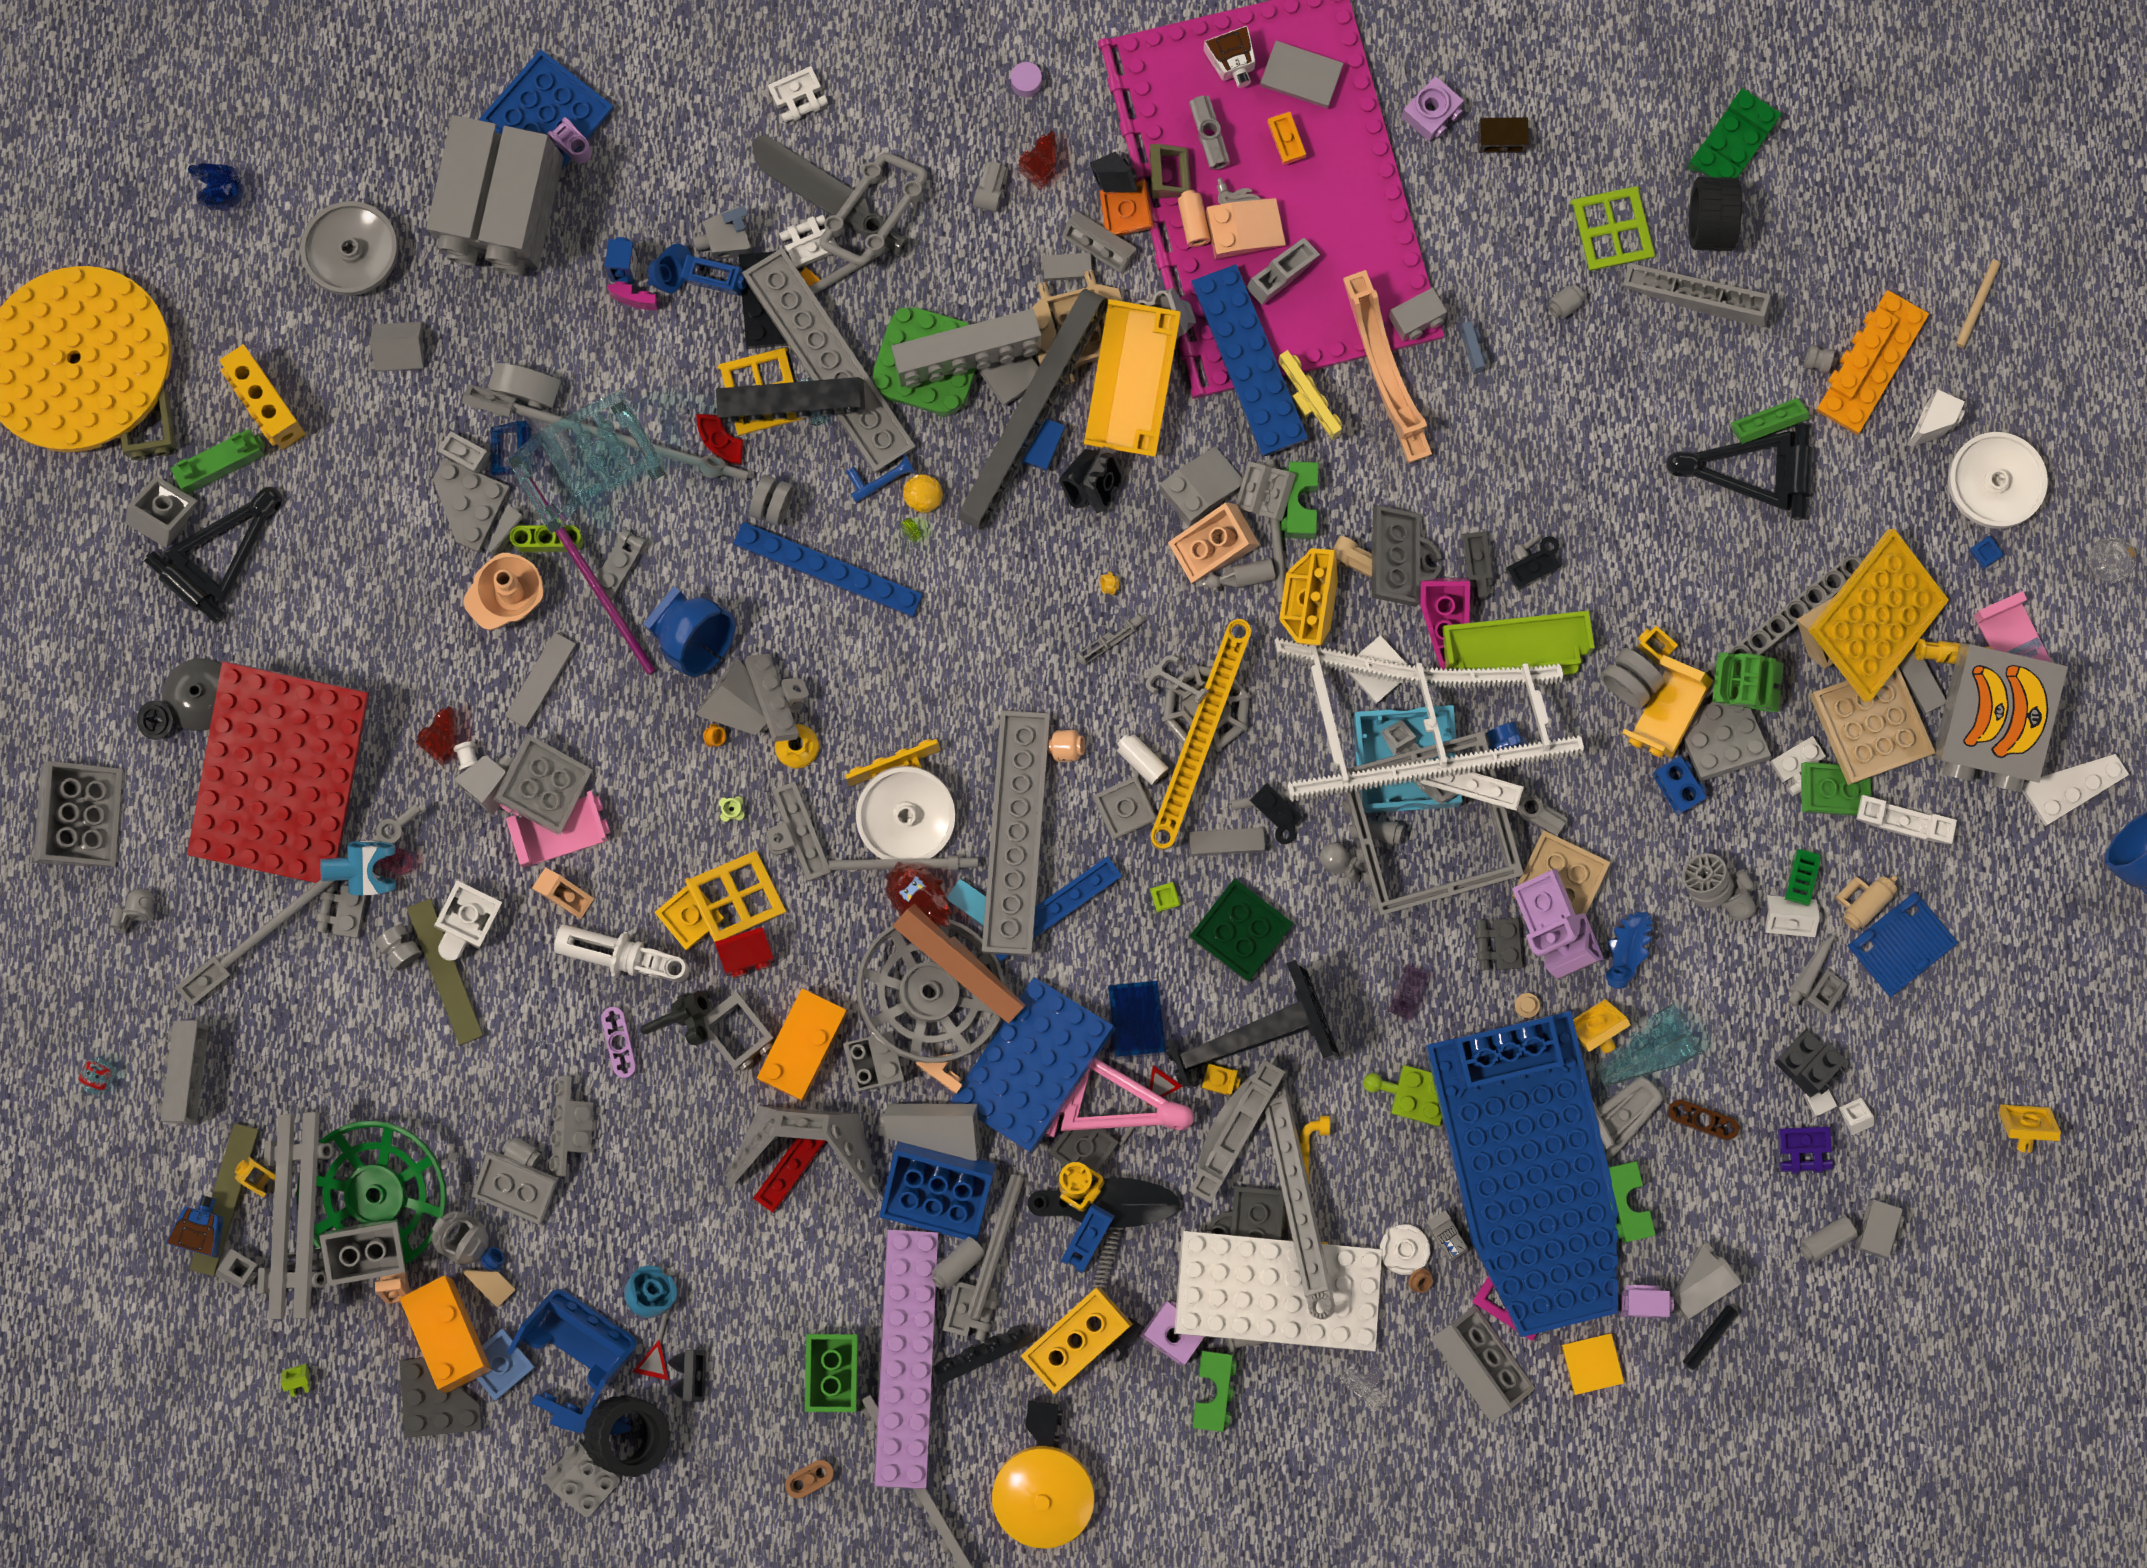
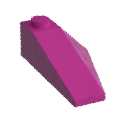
M1438 578L1421 581L1420 606L1440 669L1442 668L1443 671L1446 668L1443 626L1469 623L1470 581L1468 578Z

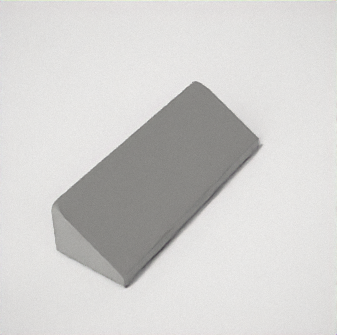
M1075 212L1068 220L1062 235L1064 239L1090 253V255L1121 274L1125 271L1136 251V247L1079 212Z
M1263 827L1189 832L1190 857L1265 852Z

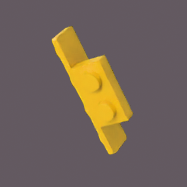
M927 739L920 742L914 748H904L897 751L894 756L878 758L866 767H855L845 775L848 785H856L873 778L886 769L896 766L922 768L919 759L941 751L937 739Z

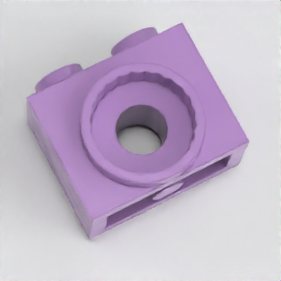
M1435 76L1403 109L1401 118L1430 142L1434 137L1438 139L1447 129L1446 125L1450 120L1455 122L1463 113L1461 109L1464 100ZM1433 105L1436 107V110L1429 111L1425 106Z
M1625 1285V1291H1621V1317L1666 1318L1670 1317V1312L1674 1310V1299L1670 1297V1291H1661V1286Z
M1164 1302L1140 1336L1178 1365L1183 1366L1192 1356L1204 1336L1178 1334L1177 1341L1175 1343L1170 1342L1167 1339V1332L1169 1329L1175 1330L1176 1302Z

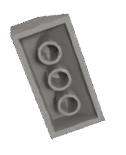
M173 1021V1027L169 1028L168 1041L171 1042L170 1051L166 1052L165 1055L167 1074L166 1077H163L161 1084L164 1097L163 1102H160L158 1107V1116L161 1117L160 1121L196 1126L209 1026L199 1021Z
M1476 1305L1431 1337L1438 1350L1441 1351L1490 1422L1510 1411L1535 1390V1387Z

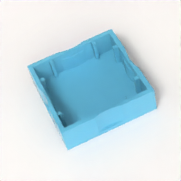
M1453 705L1434 706L1433 709L1442 742L1455 739L1456 728ZM1419 707L1408 711L1376 710L1355 712L1353 715L1357 766L1394 756L1382 735V730L1400 720H1403L1416 736L1415 743L1420 748L1434 745L1433 733H1426L1423 723L1425 719H1429L1426 707ZM1455 752L1446 754V756L1449 759L1451 755L1453 756V758H1455L1456 756ZM1439 756L1430 758V760L1433 759L1434 761L1438 758L1440 761ZM1407 780L1406 784L1403 781L1401 784L1397 782L1396 785L1392 782V786L1387 783V787L1382 784V788L1378 785L1377 788L1373 786L1370 789L1368 786L1367 790L1364 787L1362 791L1359 789L1365 814L1460 807L1462 803V795L1458 794L1440 804L1422 791L1413 780L1411 783Z

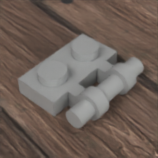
M330 884L320 895L322 903L320 913L316 915L315 921L318 922L316 932L326 933L327 924L334 925V935L359 939L367 895H351L348 893V886L344 885L341 887L340 895L333 894L335 884ZM332 902L338 903L336 917L329 916Z
M957 1281L953 1289L943 1331L967 1337L971 1327L977 1329L975 1339L985 1341L986 1333L990 1332L991 1328L989 1322L992 1311L996 1310L997 1302H995L997 1292L989 1290L980 1320H972L967 1317V1312L976 1286Z

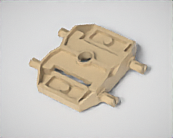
M1089 270V273L1088 271L1084 272L1087 283L1086 289L1108 300L1122 301L1118 288L1096 283L1093 270ZM1043 282V287L1041 283L1037 285L1041 298L1032 308H1034L1041 333V350L1037 353L1039 365L1042 363L1057 335L1051 313L1054 314L1059 332L1077 297L1085 288L1051 296L1047 282ZM1107 309L1101 318L1103 326L1105 325ZM1099 324L1074 368L1090 362H1098L1102 342V332ZM1072 373L1065 385H1069V380L1071 384L1075 382Z

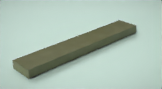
M429 898L407 907L459 1045L462 1046L484 1037L456 962L444 960L438 952L444 932L434 927L438 916L432 900Z
M234 1123L211 1197L216 1199L212 1214L224 1217L218 1258L194 1252L189 1270L215 1277L243 1185L235 1179L237 1175L235 1169L242 1160L247 1161L249 1157L252 1158L260 1133L258 1129Z

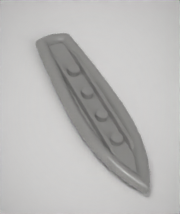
M1643 1076L1630 1083L1597 1109L1616 1145L1614 1148L1606 1150L1603 1144L1607 1163L1624 1147L1663 1101V1096L1656 1085Z

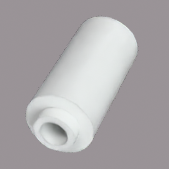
M1126 734L1117 743L1119 746L1117 752L1152 786L1169 770V767L1135 734L1131 736Z

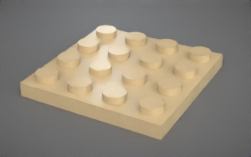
M1899 667L1895 669L1869 702H1864L1848 681L1815 691L1809 695L1848 785L1935 754V750Z

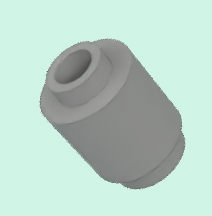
M1574 284L1567 286L1549 300L1550 306L1548 309L1555 318L1564 319L1582 305L1585 296L1578 286Z
M517 1136L513 1140L509 1138L502 1148L504 1156L533 1168L541 1157V1153L537 1152L536 1147Z

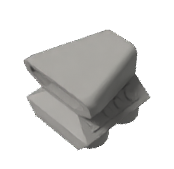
M1173 287L1166 291H1158L1153 297L1139 300L1135 303L1180 311L1181 315L1176 340L1196 323L1190 303L1181 300Z

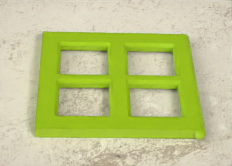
M1639 187L1624 188L1576 198L1570 201V204L1573 205L1589 271L1655 257L1639 195ZM1630 198L1635 219L1615 223L1610 202ZM1603 203L1608 224L1588 228L1583 207ZM1638 229L1643 250L1623 254L1618 232ZM1611 234L1616 255L1596 259L1591 238Z

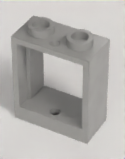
M737 991L704 1017L709 1039L735 1071L739 1069L741 1071L746 1070L754 1063L752 1059L759 1053L764 1055L770 1051L773 1046L771 1043L775 1041ZM740 1006L763 1034L764 1038L734 1060L711 1031V1028Z

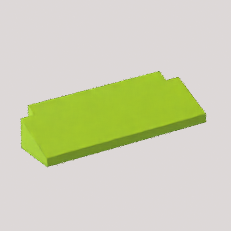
M1589 611L1443 626L1445 667L1447 670L1450 668L1451 670L1460 668L1462 671L1464 668L1467 671L1469 668L1472 671L1474 668L1477 671L1479 668L1482 671L1483 668L1487 670L1488 667L1490 670L1493 667L1495 670L1498 667L1500 670L1503 667L1505 670L1507 667L1510 670L1512 667L1515 670L1519 667L1521 670L1522 664H1528L1529 669L1531 666L1533 669L1535 666L1539 669L1540 665L1542 668L1544 665L1548 668L1549 664L1551 667L1553 664L1557 667L1559 663L1563 675H1573L1577 673L1578 666L1581 664L1580 656L1591 655L1595 648Z

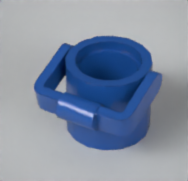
M1515 721L1500 725L1486 733L1491 745L1488 747L1489 751L1491 749L1494 752L1495 748L1498 751L1500 748L1504 750V747L1509 750V746L1514 748V745L1518 748L1519 744L1522 747L1524 744L1529 745L1528 741L1520 735Z

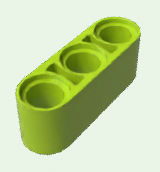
M551 525L517 526L510 532V541L519 552H568ZM563 525L568 535H577L574 544L578 550L581 549L584 540L578 528L572 525ZM550 534L553 536L551 542L547 544L541 543L544 535ZM521 535L528 536V540L524 544L517 543V539Z

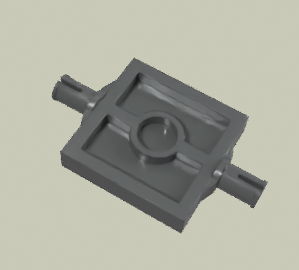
M1104 1110L1101 1116H1106L1108 1112ZM1105 1128L1064 1131L1049 1154L1057 1159L1062 1167L1072 1162H1080L1093 1171L1098 1172L1119 1142L1111 1137ZM1060 1172L1056 1176V1178H1054V1180H1056L1057 1182L1059 1181Z

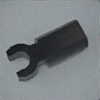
M1130 1317L1128 1319L1133 1325L1117 1338L1116 1343L1111 1344L1105 1351L1108 1355L1112 1349H1118L1120 1355L1116 1359L1117 1362L1123 1359L1125 1347L1129 1348L1143 1329L1142 1325Z

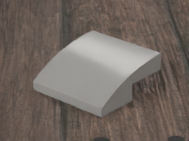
M1024 355L1014 357L1013 361L1007 363L998 361L991 363V366L985 369H977L1003 406L1020 398L1031 383L1039 368L1031 356L1024 357Z
M1248 461L1236 501L1238 508L1246 512L1282 521L1296 474Z

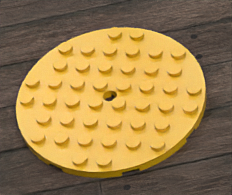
M74 266L50 271L27 282L16 290L0 307V422L25 442L57 452H80L102 447V444L115 438L119 439L124 433H129L146 418L158 402L159 393L163 388L165 380H168L171 367L172 346L170 333L162 312L155 301L142 287L126 276L112 270L92 266ZM81 354L79 362L71 364L70 355Z

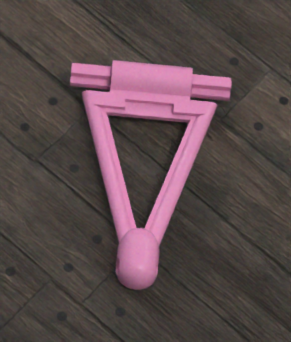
M1096 1058L1045 1136H1055L1060 1115H1064L1061 1131L1163 1125L1175 1130H1185L1192 1125L1194 1115L1188 1106L1169 1102ZM1090 1070L1095 1071L1157 1108V1113L1078 1118Z

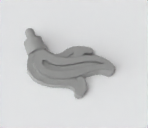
M1218 178L1219 204L1261 200L1257 195L1246 194L1252 192L1248 188H1241L1231 193L1228 191L1226 183H1223L1222 178Z

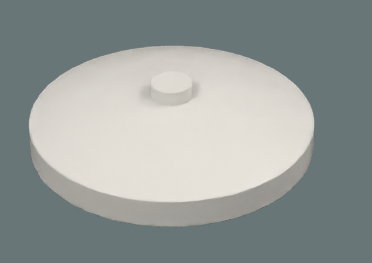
M2005 432L1984 433L1969 440L1954 456L1948 472L1950 495L1960 512L1978 525L1995 529L2010 528L2030 518L2041 506L2048 485L2046 467L2039 453L2022 438Z
M896 766L878 773L866 784L857 802L856 824L864 844L881 859H930L941 851L950 839L955 824V807L950 792L937 776L915 766Z

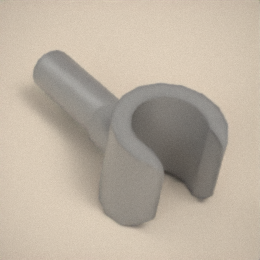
M1539 534L1527 543L1516 546L1512 551L1516 562L1529 556L1526 550L1541 539Z

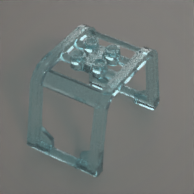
M624 388L616 390L546 426L534 434L507 460L550 533L561 529L584 502L645 470H647L652 481L665 475L666 460L662 453L656 452L628 403L629 396ZM611 406L610 408L622 429L628 428L643 454L640 461L632 465L625 455L626 445L619 441L613 432V423L605 420L600 412ZM589 416H592L598 426L597 434L601 437L595 443H593V435L589 431H584L580 424V421ZM570 426L577 437L576 445L583 449L588 458L589 467L596 470L601 478V481L586 489L554 437L555 434ZM541 444L572 495V498L560 510L552 503L545 506L529 479L534 474L529 457ZM607 448H609L610 456L618 460L622 467V470L612 475L609 474L604 465L606 459L602 453Z

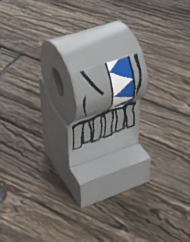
M1446 1210L1424 1223L1450 1262L1468 1252L1464 1241L1458 1234Z

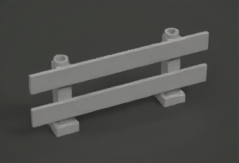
M320 1112L303 1113L302 1144L293 1145L295 1114L278 1115L277 1141H265L264 1166L276 1167L271 1268H258L257 1294H269L268 1319H285L286 1289H294L293 1319L310 1318L311 1288H324L327 1283L324 1272H312L317 1160L330 1159L333 1155L331 1144L318 1143ZM301 1161L295 1272H287L292 1162Z

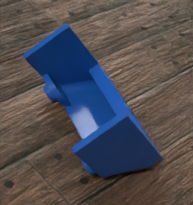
M555 1289L521 1324L507 1353L512 1355L523 1342L536 1349H542L549 1342L591 1369L587 1375V1382L596 1390L588 1404V1407L592 1409L610 1388L633 1353L637 1343L630 1333L570 1293L561 1289Z

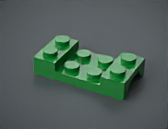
M1741 88L1710 135L1690 160L1687 169L1701 172L1707 177L1738 178L1773 129L1782 113Z

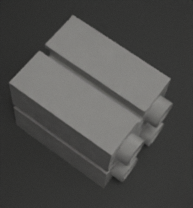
M452 115L426 227L427 231L439 242L437 249L448 253V260L468 266H475L478 256L485 257V260L495 263V270L510 275L522 276L524 266L539 268L564 159L563 155L546 134L504 126L502 134H499L495 131L497 125L494 123Z

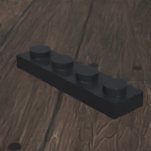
M1026 1324L1022 1326L1017 1325L1010 1328L1007 1333L986 1339L981 1345L964 1349L961 1354L955 1357L944 1358L933 1367L942 1385L1034 1341Z

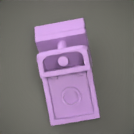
M1557 869L1550 870L1512 888L1530 932L1526 937L1532 952L1539 957L1545 955L1544 967L1556 979L1563 978L1604 960L1586 914L1575 915Z

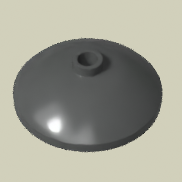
M191 659L175 667L168 675L163 686L162 702L168 704L170 711L174 712L172 717L177 725L191 731L210 729L221 664L210 659ZM196 687L199 688V693L192 695V690Z

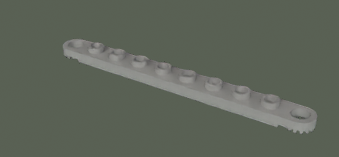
M1282 1078L1279 1082V1091L1271 1096L1265 1107V1114L1309 1313L1317 1319L1324 1320L1331 1317L1334 1313L1335 1303L1287 1084ZM1324 1299L1327 1303V1309L1324 1310L1325 1312L1318 1313L1316 1304L1319 1300Z

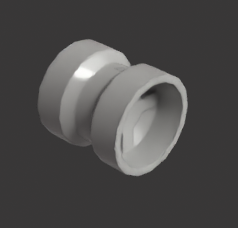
M1810 344L1806 353L1804 368H1817L1820 372L1828 374L1832 365L1834 350H1821L1818 346Z

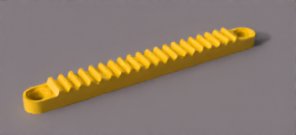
M1235 619L1227 626L1205 686L1208 693L1197 707L1152 829L1151 843L1158 850H1167L1173 846L1251 635L1250 625L1243 619ZM1242 626L1246 632L1245 636L1235 638L1231 632L1233 627ZM1163 830L1169 833V842L1161 844L1156 840V834L1159 831Z

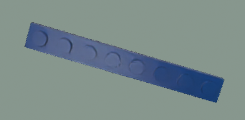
M742 522L733 543L736 547L914 618L923 594L745 522Z

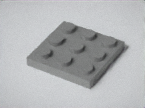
M1719 703L1700 706L1682 738L1700 782L1771 759L1770 751L1750 708L1727 706Z
M527 734L493 800L559 835L592 769Z

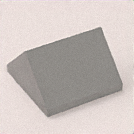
M422 322L373 325L370 345L375 372L424 369Z

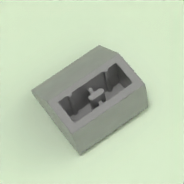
M892 1031L881 1034L891 1044L896 1046ZM875 1036L843 1043L855 1092L881 1089L905 1083L899 1056L886 1048Z

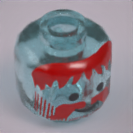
M95 1056L93 1060H86L78 1077V1081L84 1085L83 1090L97 1095L99 1091L107 1092L116 1075V1070L112 1068L113 1063Z

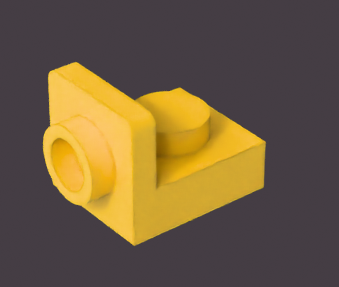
M1208 1064L1201 1089L1231 1096L1232 1091L1238 1089L1241 1077L1237 1076L1238 1070H1230Z

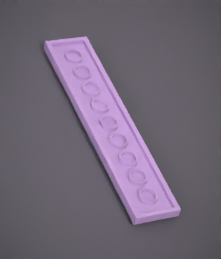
M887 1230L874 1487L926 1489L936 1285L931 1279L933 1277L931 1271L937 1266L938 1233Z

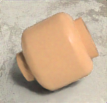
M1058 730L1053 733L1052 739H1048L1047 750L1057 762L1078 761L1080 756L1084 755L1085 740L1076 730Z

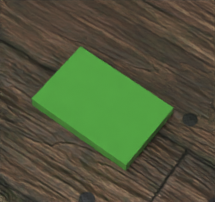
M1811 762L1801 763L1802 812L1857 816L1861 796L1871 797V777L1848 785L1839 765Z

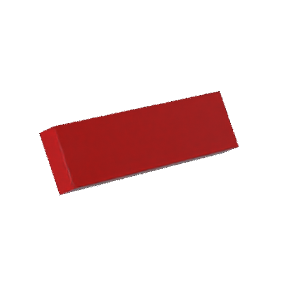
M796 1138L753 1199L774 1213L825 1144L826 1140Z

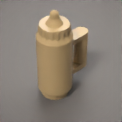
M1855 876L1835 897L1846 908L1845 915L1842 917L1844 922L1855 931L1864 928L1892 900L1893 895L1897 892V887L1895 886L1897 876H1892L1891 878L1882 876L1870 886ZM1859 887L1862 888L1864 892L1852 904L1846 901Z

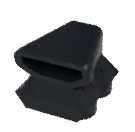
M1104 446L1099 452L1084 449L1061 475L1059 482L1072 507L1082 508L1086 501H1088L1094 511L1100 513L1111 505L1112 494L1121 487L1124 472L1115 452Z

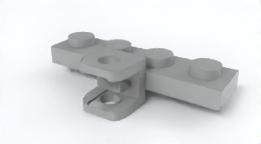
M770 654L747 656L744 662L773 742L796 740L799 733L791 713L800 711L803 708L802 701L807 699L809 695L804 680L798 678L783 679L780 684ZM793 687L800 688L801 692L793 690Z
M792 782L773 789L772 794L784 823L770 828L766 833V842L771 854L781 855L795 850L807 882L831 874L796 783ZM779 838L782 842L777 843L774 839Z

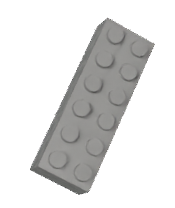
M1034 308L899 343L891 347L900 386L913 388L926 380L935 382L943 379L945 375H962L968 369L976 367L977 369H985L991 366V363L998 361L1007 363L1013 361L1014 357L1024 355V357L1036 355L1041 350V333Z

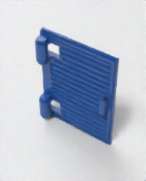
M1914 891L1904 901L1849 943L1847 947L1891 998L1956 946L1958 942L1917 892ZM1915 905L1919 911L1910 917L1906 911ZM1870 941L1874 947L1865 953L1861 947Z

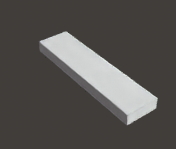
M1461 771L1460 775L1456 772L1455 776L1451 773L1450 777L1448 774H1446V777L1441 775V778L1436 775V779L1432 776L1431 780L1428 777L1426 780L1422 778L1420 782L1517 811L1523 791V786L1471 771L1470 773L1466 771L1465 774Z

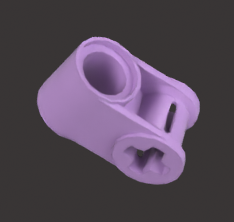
M566 117L562 119V123L555 130L547 133L552 142L574 162L583 164L590 160L592 151L587 139ZM579 146L585 147L581 152H574Z

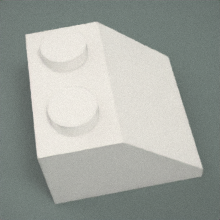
M1937 390L1926 403L1908 445L1914 447L1942 437L1949 430L1953 431L1956 424H1959L1963 418L1965 411L1962 410L1965 401Z

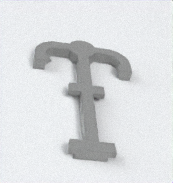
M1173 655L1164 657L1158 665L1152 667L1151 675L1146 681V688L1154 695H1156L1159 689L1152 687V684L1160 677L1173 683L1174 686L1172 688L1177 691L1180 687L1195 695V702L1197 704L1208 693V690L1205 688L1198 691L1183 682L1185 679L1181 676L1179 679H1176L1164 672V668L1169 662H1173L1175 666L1180 663V659Z

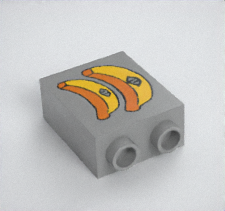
M1960 643L1934 748L1935 754L1932 757L1946 762L1943 775L1973 781L1976 769L1994 772L1992 786L2022 792L2024 780L2039 783L2068 666Z

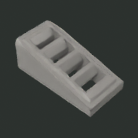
M510 505L506 507L487 549L493 557L500 554L510 543V532L517 526H524L526 523L523 515Z

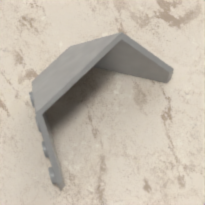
M760 1105L733 1162L728 1165L725 1171V1176L727 1177L725 1187L731 1188L775 1136L826 1140L869 1199L876 1200L877 1188L879 1187V1181L875 1174L859 1113Z

